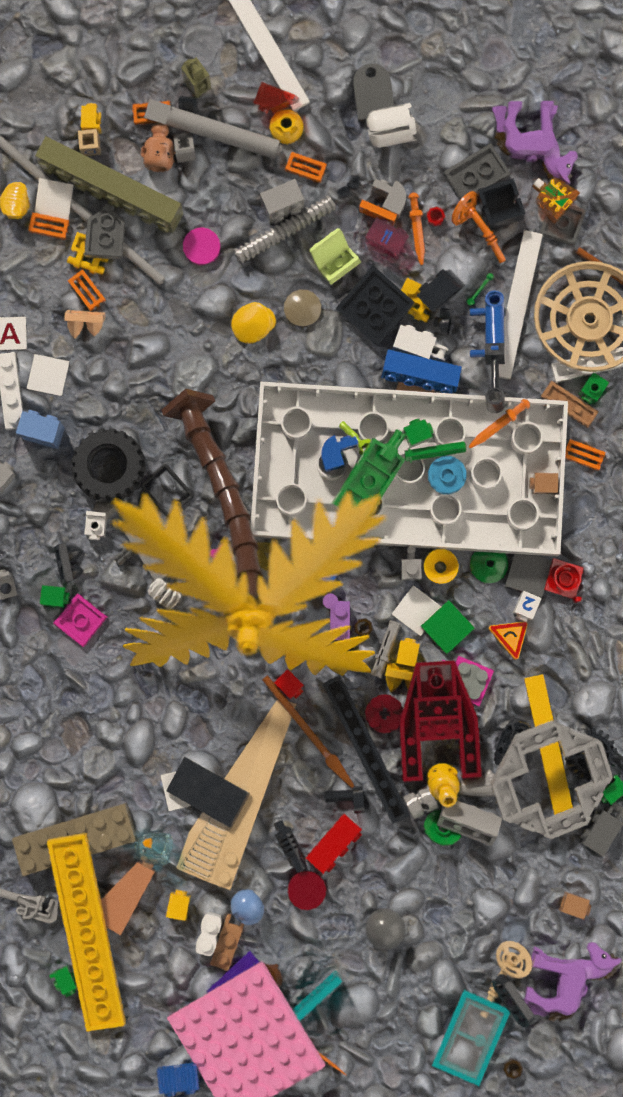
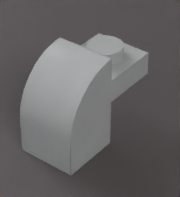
M375 178L371 191L386 198L382 208L397 214L396 219L399 220L406 202L404 187L398 181H395L394 185L390 186V183L386 180Z

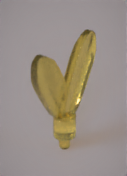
M257 542L259 546L257 550L259 565L264 570L269 571V561L264 552H271L272 543Z

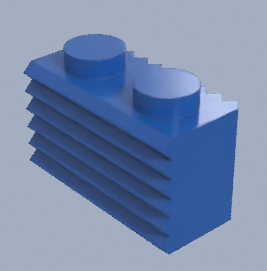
M187 1063L157 1068L159 1094L169 1097L176 1095V1092L184 1091V1094L196 1093V1090H199L200 1083L197 1064Z

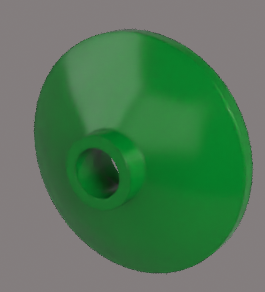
M475 551L470 560L471 572L476 579L483 583L498 582L507 573V556L505 553ZM488 560L493 562V567L487 566Z
M441 810L433 811L426 817L424 822V830L428 838L434 843L443 846L456 843L460 839L461 834L438 826L437 823Z

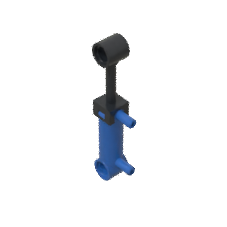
M493 290L485 296V308L470 309V316H485V349L470 350V357H485L486 365H491V388L485 394L486 409L496 414L505 408V395L502 389L499 388V364H505L504 296L501 292ZM498 399L499 401L493 402L491 400Z

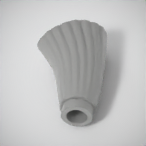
M488 769L482 774V777L460 780V790L458 793L468 796L495 797L490 784L494 773Z

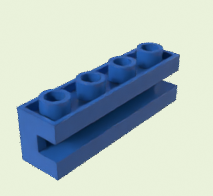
M387 350L381 378L390 382H402L407 386H420L425 390L455 394L462 366Z

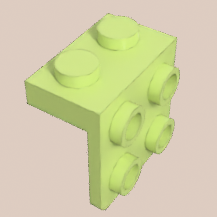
M339 228L310 249V254L318 271L331 285L361 263L359 257L349 248L343 232Z

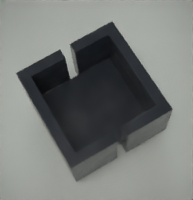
M514 178L477 190V202L480 211H483V220L490 230L524 219L526 213L521 198H518L519 192Z

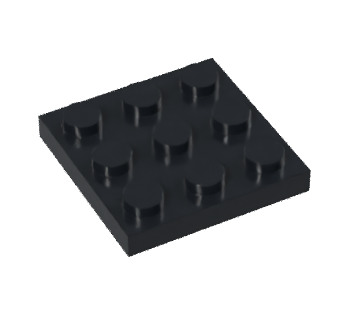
M373 265L336 309L373 343L379 346L416 303Z

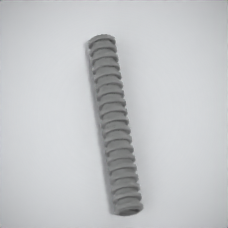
M327 195L326 199L322 198L320 199L321 202L317 201L315 205H310V208L306 207L305 211L301 210L300 214H295V217L291 216L290 220L286 219L279 226L275 225L274 229L270 228L269 232L265 231L264 235L260 234V237L256 236L254 238L255 240H249L250 243H244L245 246L241 245L239 249L235 248L234 253L239 262L244 264V261H249L250 257L254 258V255H259L261 251L265 252L266 248L270 249L271 245L275 246L276 242L284 241L285 237L289 238L290 234H295V231L299 232L306 225L310 226L311 222L315 223L316 219L320 220L321 216L325 217L326 214L335 211L336 206L331 197Z

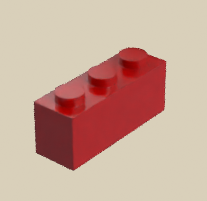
M343 813L310 851L306 859L321 873L324 874L326 871L329 873L335 867L336 863L334 861L338 856L342 858L348 852L349 848L347 846L351 841L355 843L361 837L360 831L362 828Z

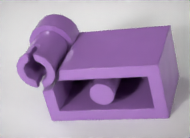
M331 593L325 595L323 605L330 609V630L350 626V601H338L337 596ZM350 629L334 641L349 639Z

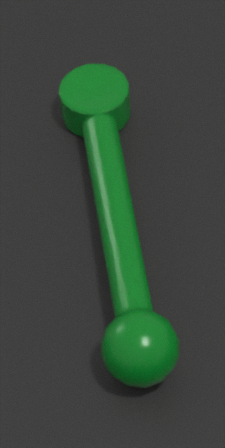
M487 274V279L483 282V284L480 286V288L477 290L474 296L467 300L468 306L474 305V300L477 298V296L481 293V291L484 289L487 283L493 280V274Z

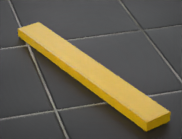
M543 674L524 678L534 727L553 720ZM557 741L539 748L553 813L556 815L573 808L559 743Z

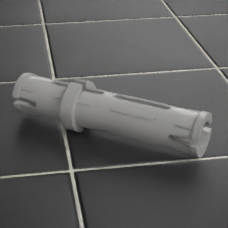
M392 620L389 621L379 653L375 656L376 661L370 675L382 679L386 665L390 662L389 657L401 626L400 623Z

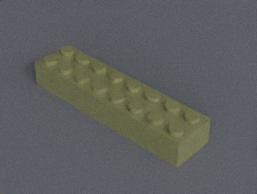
M45 136L35 155L44 173L48 175L54 174L64 183L69 181L75 184L74 187L83 192L87 190L91 192L94 198L98 200L103 198L112 207L118 208L119 206L125 209L124 212L133 217L137 215L141 217L144 223L157 225V228L162 232L168 233L169 231L174 233L183 216L181 203Z

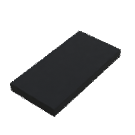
M187 757L183 758L166 790L230 828L233 827L250 795L246 790Z

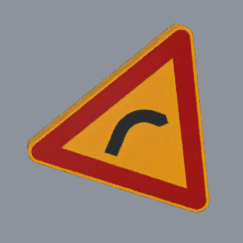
M527 622L491 625L489 627L490 632L511 657L517 660L527 629Z

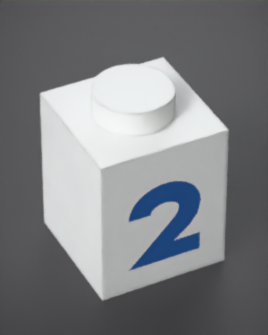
M522 591L513 614H516V618L524 622L533 620L541 598Z

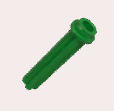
M464 441L416 449L408 448V450H404L405 461L412 463L414 460L465 453L466 444Z

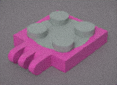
M458 656L456 665L471 702L474 705L480 706L494 670Z

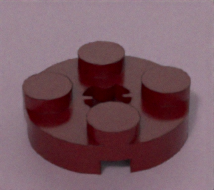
M381 694L374 697L367 704L365 717L369 726L375 731L389 733L400 726L403 707L401 702L394 696ZM383 708H387V712L390 711V716H387L386 719H382V716H379V711H383Z

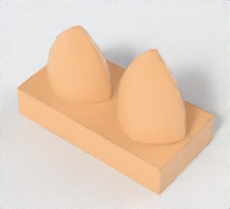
M67 310L65 312V321H67L69 332L73 338L79 336L84 322H86L88 331L95 336L102 328L105 321V313Z

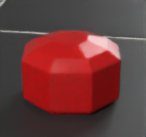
M437 206L430 208L426 215L428 224L434 227L442 225L445 219L443 209Z

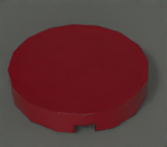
M305 870L298 872L288 884L289 900L301 910L317 908L326 897L324 880L313 871Z

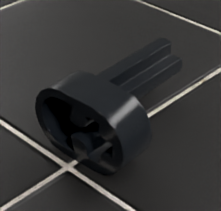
M354 786L353 790L324 791L325 803L353 801L354 814L365 813L363 786Z

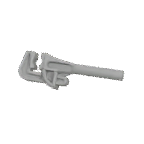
M0 888V897L16 901L20 905L16 912L23 915V920L33 918L46 923H53L57 920L59 900L50 899L49 907L45 911L48 914L39 912L43 910V902L46 900V896L17 894Z

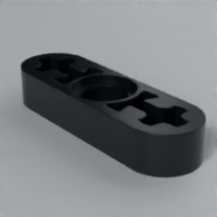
M504 974L498 975L492 981L494 990L516 1022L521 1027L528 1028L535 1020L533 1012L511 980Z

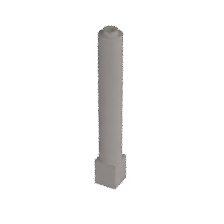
M149 99L144 116L148 120L275 159V156H280L282 145L279 144L280 140Z

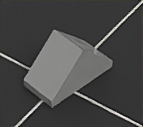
M192 133L173 134L178 163L196 160Z

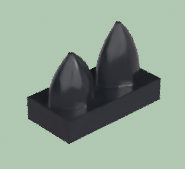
M66 543L56 545L54 552L61 585L68 584L79 578L84 571L80 566L70 564V561L80 557L84 550L77 546L66 545Z

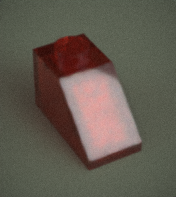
M261 82L253 103L258 106L257 110L268 114L269 111L273 113L281 111L299 102L300 98L293 93Z

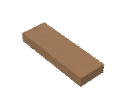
M553 381L549 383L541 395V398L544 400L568 401L567 415L586 428H589L599 411Z

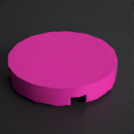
M204 227L191 230L185 236L183 242V251L186 258L199 266L214 262L221 250L220 240L216 233Z

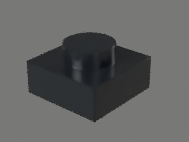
M179 96L178 109L198 115V97Z

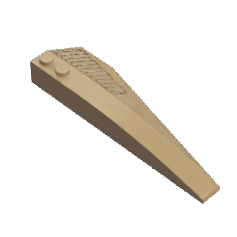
M278 699L225 777L226 780L250 793L233 827L230 828L202 812L189 831L176 869L231 890L292 718ZM290 702L291 705L295 708L296 704Z

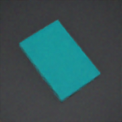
M334 970L293 1008V1012L299 1021L343 982L337 970Z

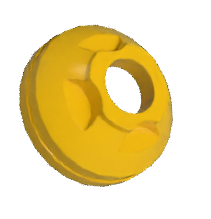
M287 109L278 111L270 121V133L274 139L280 140L282 144L294 143L303 133V121L295 111ZM289 119L292 125L289 128H283L281 121Z
M436 549L430 552L425 558L423 565L428 579L438 584H445L453 580L459 569L456 556L446 549ZM437 562H443L446 565V570L443 573H438L435 570Z

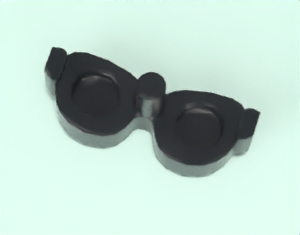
M358 175L353 177L347 183V186L341 187L336 192V195L347 198L350 194V189L357 190L359 188L360 177Z

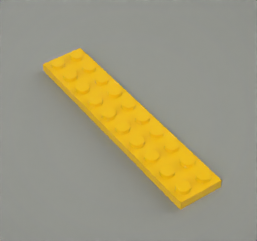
M87 833L48 839L47 845L86 1032L125 1026L126 1020Z

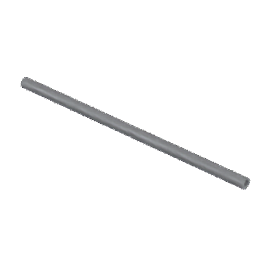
M0 136V148L38 181L39 178L51 180ZM71 199L70 209L87 222V219L92 214L76 200ZM124 243L123 254L158 285H161L166 278Z

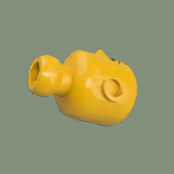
M440 763L429 769L427 784L431 795L442 806L451 807L456 803L457 794L460 790L457 776L458 771L449 764Z

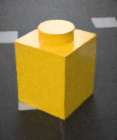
M405 638L404 641L400 640L395 664L415 667L420 644H417L416 640L411 638Z
M176 890L171 892L166 914L167 918L183 921L187 919L191 895H187V891Z

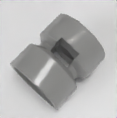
M428 785L418 789L416 794L412 792L403 796L413 819L423 816L424 811L431 812L438 808Z

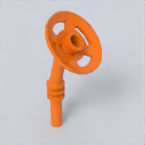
M474 191L468 192L456 205L452 214V223L458 226L468 218H472L484 234L483 238H485L487 245H490L498 262L503 263L506 259L496 242L497 238H495L494 232L490 231L476 212L478 194Z

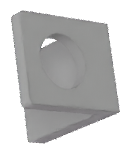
M0 570V588L4 583L11 585V592L8 594H3L0 590V600L17 596L13 574L8 571L6 572V570Z

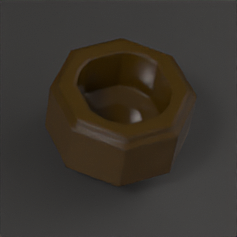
M366 618L358 619L354 624L355 633L359 636L369 635L373 630L372 622Z
M510 1058L505 1061L503 1070L508 1078L516 1079L521 1076L523 1067L519 1060Z

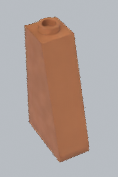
M145 860L137 862L101 899L105 924L108 929L119 935L123 933L156 872L153 869V864Z

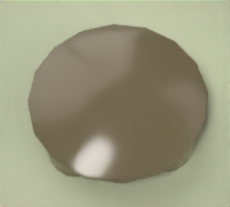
M300 289L292 292L287 297L284 303V312L291 324L308 326L319 319L321 303L313 292Z

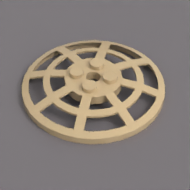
M577 262L555 272L542 286L534 307L535 329L544 348L560 363L570 368L587 372L605 371L623 363V357L615 361L610 353L623 341V327L612 324L614 313L622 311L623 314V298L617 291L607 285L611 275L623 282L622 270L602 262ZM591 269L603 271L600 282H576L573 272ZM566 275L569 286L559 293L555 301L545 297L544 295L550 286ZM592 287L597 288L594 296L582 297L579 288ZM604 291L610 294L617 301V304L609 307L601 299ZM568 293H573L576 301L570 308L559 304ZM541 303L551 308L550 324L552 330L542 333L539 322ZM556 311L567 316V325L557 328ZM592 315L595 322H586L585 316ZM571 332L578 339L575 348L569 345L561 335ZM608 332L618 334L617 340L607 347L603 337ZM556 337L557 341L565 349L572 352L570 361L568 362L557 355L547 344L546 340ZM595 341L600 349L593 352L582 351L585 342ZM603 355L608 365L599 367L577 365L579 356L599 357Z

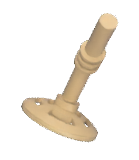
M506 941L497 948L496 959L501 968L498 975L504 974L513 978H524L530 973L532 959L522 945L514 941ZM509 948L517 950L520 954L517 955L509 952ZM523 960H525V970H524V971L521 970V969L523 968ZM490 986V991L488 990L487 992L489 994L487 999L494 1002L499 995L493 986ZM481 1010L480 1015L487 1018L489 1012Z

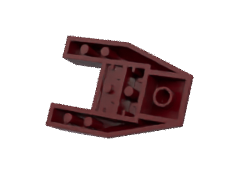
M455 660L415 663L400 719L403 782L423 780L421 741L458 739L460 777H482L478 717Z

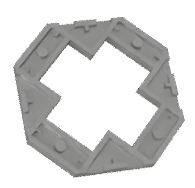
M551 720L515 735L490 784L503 820L510 823L513 822L522 828L538 832L547 838L553 839L588 825L592 811L595 807L597 808L604 795L603 791L613 776L600 740ZM559 741L565 757L583 751L592 781L574 788L579 801L578 806L545 819L539 803L523 809L520 808L511 779L529 772L524 754Z

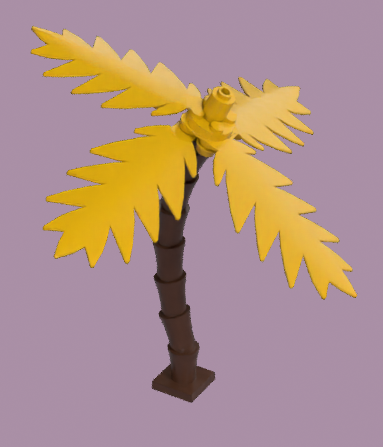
M190 389L183 390L161 411L165 417L183 421L185 438L192 443L202 469L207 471L214 497L219 499L224 523L230 531L232 552L227 538H224L210 563L208 531L204 518L199 522L187 544L183 516L177 500L173 502L165 528L155 506L147 495L143 496L141 510L114 500L115 507L125 521H113V525L145 541L122 543L124 548L163 560L162 562L144 565V569L185 580L166 584V588L189 597L210 602L203 604V607L222 612V614L216 616L211 612L190 608V611L197 615L157 609V613L175 624L140 617V621L160 633L125 628L127 633L147 642L123 644V648L136 653L130 666L153 662L158 667H162L168 662L170 656L187 665L190 660L189 649L209 658L210 649L208 643L222 650H227L230 635L237 639V649L245 655L255 653L260 647L262 656L268 664H272L285 655L286 665L289 670L306 661L313 675H317L326 665L333 672L341 676L347 670L371 673V669L362 660L374 655L375 651L358 650L346 652L367 640L369 635L331 643L349 630L350 626L332 629L316 635L313 634L328 624L330 619L313 621L289 628L287 627L293 624V620L270 626L273 624V618L278 614H289L307 607V604L297 603L323 595L342 586V582L320 579L328 578L362 565L361 561L339 558L357 553L380 542V538H355L373 529L386 519V516L371 517L377 508L381 496L377 495L355 507L350 493L347 492L339 505L333 526L321 501L317 500L313 518V544L296 520H292L291 556L293 564L277 542L272 541L269 557L268 588L263 580V574L257 557L259 546L250 526L249 520L251 516L245 508L238 491L240 486L229 471L225 462L226 456L213 440L211 429L202 414L215 402L214 396ZM233 555H234L235 558H236V573H235Z

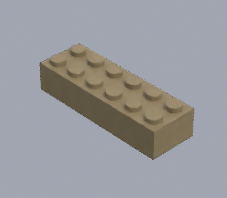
M120 804L12 838L22 876L52 867L47 845L48 839L87 833L91 855L137 841L138 838L128 804Z

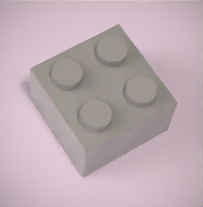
M295 179L260 193L261 206L269 224H280L285 221V218L289 216L295 217V214H300L301 210L304 211V198Z

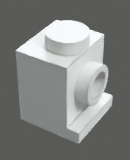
M86 511L84 534L89 536L90 540H100V537L105 538L108 515L102 512ZM94 522L98 523L97 529H92Z

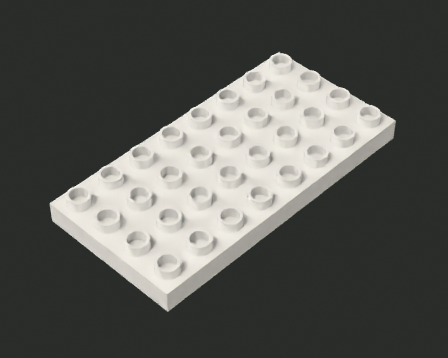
M260 382L251 512L253 535L260 538L291 539L292 520H296L308 539L313 541V518L317 500L321 501L332 526L334 525L338 508L331 503L361 457L358 453V447L343 451L341 455L344 467L325 473L321 459L322 447L325 441L333 435L336 436L337 442L340 441V438L348 436L339 428V424L342 421L358 434L360 440H372V438H375L385 444L389 442L396 429L402 431L403 434V428L408 426L410 421L420 418V421L425 419L427 423H431L434 430L432 439L410 448L406 438H404L397 449L398 454L405 458L404 450H408V448L416 449L464 441L466 444L465 453L446 455L455 457L463 463L466 469L464 486L458 492L451 495L438 493L430 486L428 470L430 465L440 457L414 460L412 463L404 461L371 516H386V519L355 539L380 538V542L375 545L413 546L416 548L559 556L561 551L568 401L527 399L530 402L529 409L526 408L516 415L517 418L514 422H509L485 442L469 448V445L479 433L503 416L507 409L512 410L521 403L522 399L527 398L505 397V408L500 413L495 414L486 409L485 396ZM493 399V400H491V401L497 402V401H499V400H498V399ZM534 473H558V493L555 495L532 494V489H529V479L533 478Z

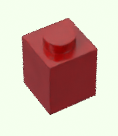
M288 669L274 682L289 699L292 697L297 699L304 692L301 689L304 685Z

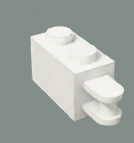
M401 325L392 350L444 362L445 353L449 349L436 344V337H433L434 334L423 331V333L416 331V328L411 325ZM433 348L438 350L437 355L432 353Z

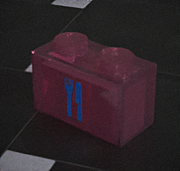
M376 218L365 236L366 243L396 260L409 240V235H407L405 230L399 227L397 229L394 228L389 221L383 218L381 220Z

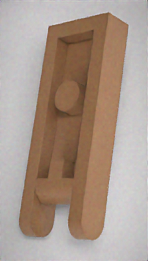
M227 914L210 965L227 971L231 965L245 925L241 922L240 926L230 923L231 914Z

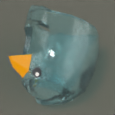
M151 832L138 838L134 848L141 861L150 865H168L169 854L173 846L170 833Z

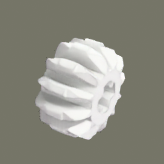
M157 578L150 585L148 594L167 609H172L179 602L181 595L176 591L166 588L168 583Z

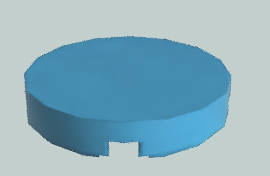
M442 456L430 465L428 481L436 492L443 495H451L458 492L464 486L466 469L463 463L455 457Z

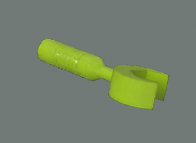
M342 421L339 424V428L347 435L357 438L359 443L358 453L362 455L363 449L368 446L371 440H360L358 434Z

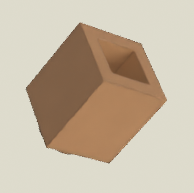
M534 473L533 478L529 479V489H532V494H557L558 473Z
M565 891L559 910L584 919L585 915L588 916L591 910L590 900Z

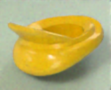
M257 302L249 303L238 309L234 314L231 322L232 331L239 341L246 344L256 343L267 336L274 328L276 317L272 310Z

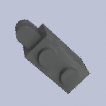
M614 802L606 812L604 810L596 812L591 819L592 825L589 829L586 828L581 835V843L604 857L623 826V822L620 821L623 815V807ZM612 810L618 813L616 817L610 815Z

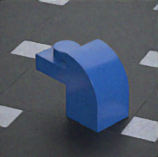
M333 435L325 441L321 451L325 473L344 467L341 452L358 447L356 437L348 435L340 438V441L337 442L336 436Z

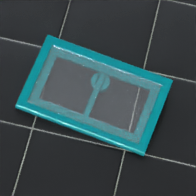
M463 990L432 1066L479 1086L510 1015L509 1010L502 1005Z

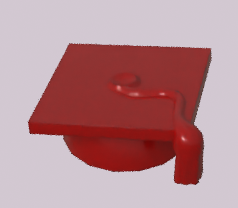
M552 558L544 590L570 598L574 603L580 602L582 597L576 596L584 568Z

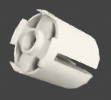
M410 103L372 110L368 114L366 120L367 127L369 128L368 135L375 147L381 148L416 141V138L413 136V134H417L415 119L408 110V108L412 107Z

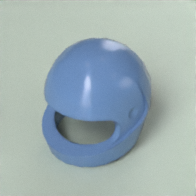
M245 889L238 891L233 896L231 912L241 923L253 925L258 923L263 917L264 905L260 897L253 890Z

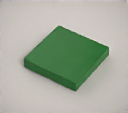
M449 600L420 626L445 654H448L475 629Z

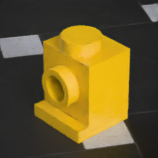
M89 103L86 106H81V129H97L98 134H102L100 126L102 115L101 112H98V105Z

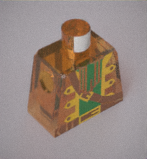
M538 178L532 186L540 193L535 203L554 225L580 194L578 190L557 178H553L548 184Z

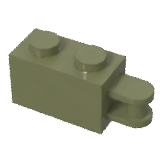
M197 57L184 62L181 67L183 81L195 97H200L211 89L210 76Z

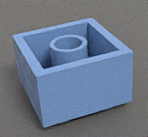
M28 410V412L22 411L16 434L23 440L59 449L65 428L61 421L51 415L43 417L39 415V412Z

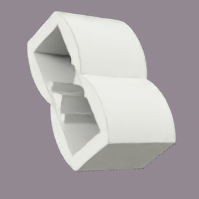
M207 912L201 923L202 933L196 943L197 953L207 956L213 954L217 945V934L222 925L221 915Z

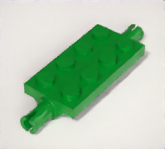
M396 429L389 442L385 444L372 438L331 504L339 508L347 492L350 493L355 507L377 495H380L382 498L406 460L398 454L397 449L407 435L402 434V431Z

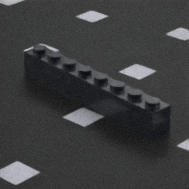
M338 675L322 683L391 823L394 824L410 816L341 676Z

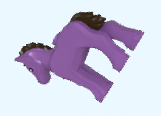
M521 101L508 102V109L507 106L492 107L497 125L495 139L498 143L496 145L501 152L514 159H525L527 162L542 159V166L544 167V173H547V178L553 179L556 184L561 182V185L569 186L570 178L573 177L571 170L578 155L575 151H569L566 155L560 157L559 146L554 136L552 125L558 106H554L553 101H542L540 103L541 130L522 134L515 124L516 116L522 108ZM506 111H508L507 119H505Z
M595 942L587 944L590 960L550 957L534 946L531 955L532 967L559 973L557 996L544 998L535 993L532 987L526 986L524 1001L533 1014L549 1015V1021L555 1022L559 1020L560 1022L571 1019L580 1006L582 996H586V980L602 981L603 979H609L613 976V973L617 972L622 959L614 957V953L608 954L603 951Z

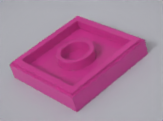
M77 593L53 624L82 647H85L108 617Z

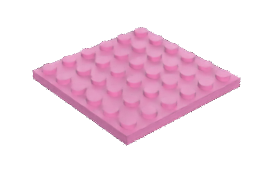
M263 961L167 1017L194 1064H197L198 1071L214 1097H272L325 1066L324 1061Z

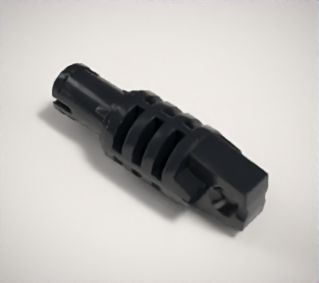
M283 820L275 822L273 824L277 831L275 837L285 856L290 858L297 872L306 869L307 865L300 854L301 847L291 828H286Z

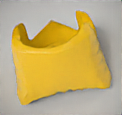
M13 182L4 189L0 196V209L10 219H21L30 208L27 187L22 182Z

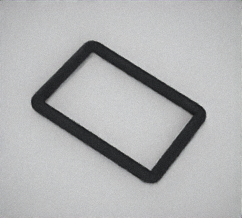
M163 464L141 483V489L169 517V513L144 485L166 468L190 495L179 505L180 509L194 497V494L167 464Z

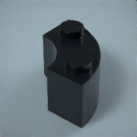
M442 269L437 273L433 281L429 284L425 282L418 289L420 292L416 296L432 312H436L465 286L451 269L446 271Z

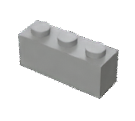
M457 799L453 806L442 807L437 825L492 846L498 836L502 817L478 809L476 806L465 804Z

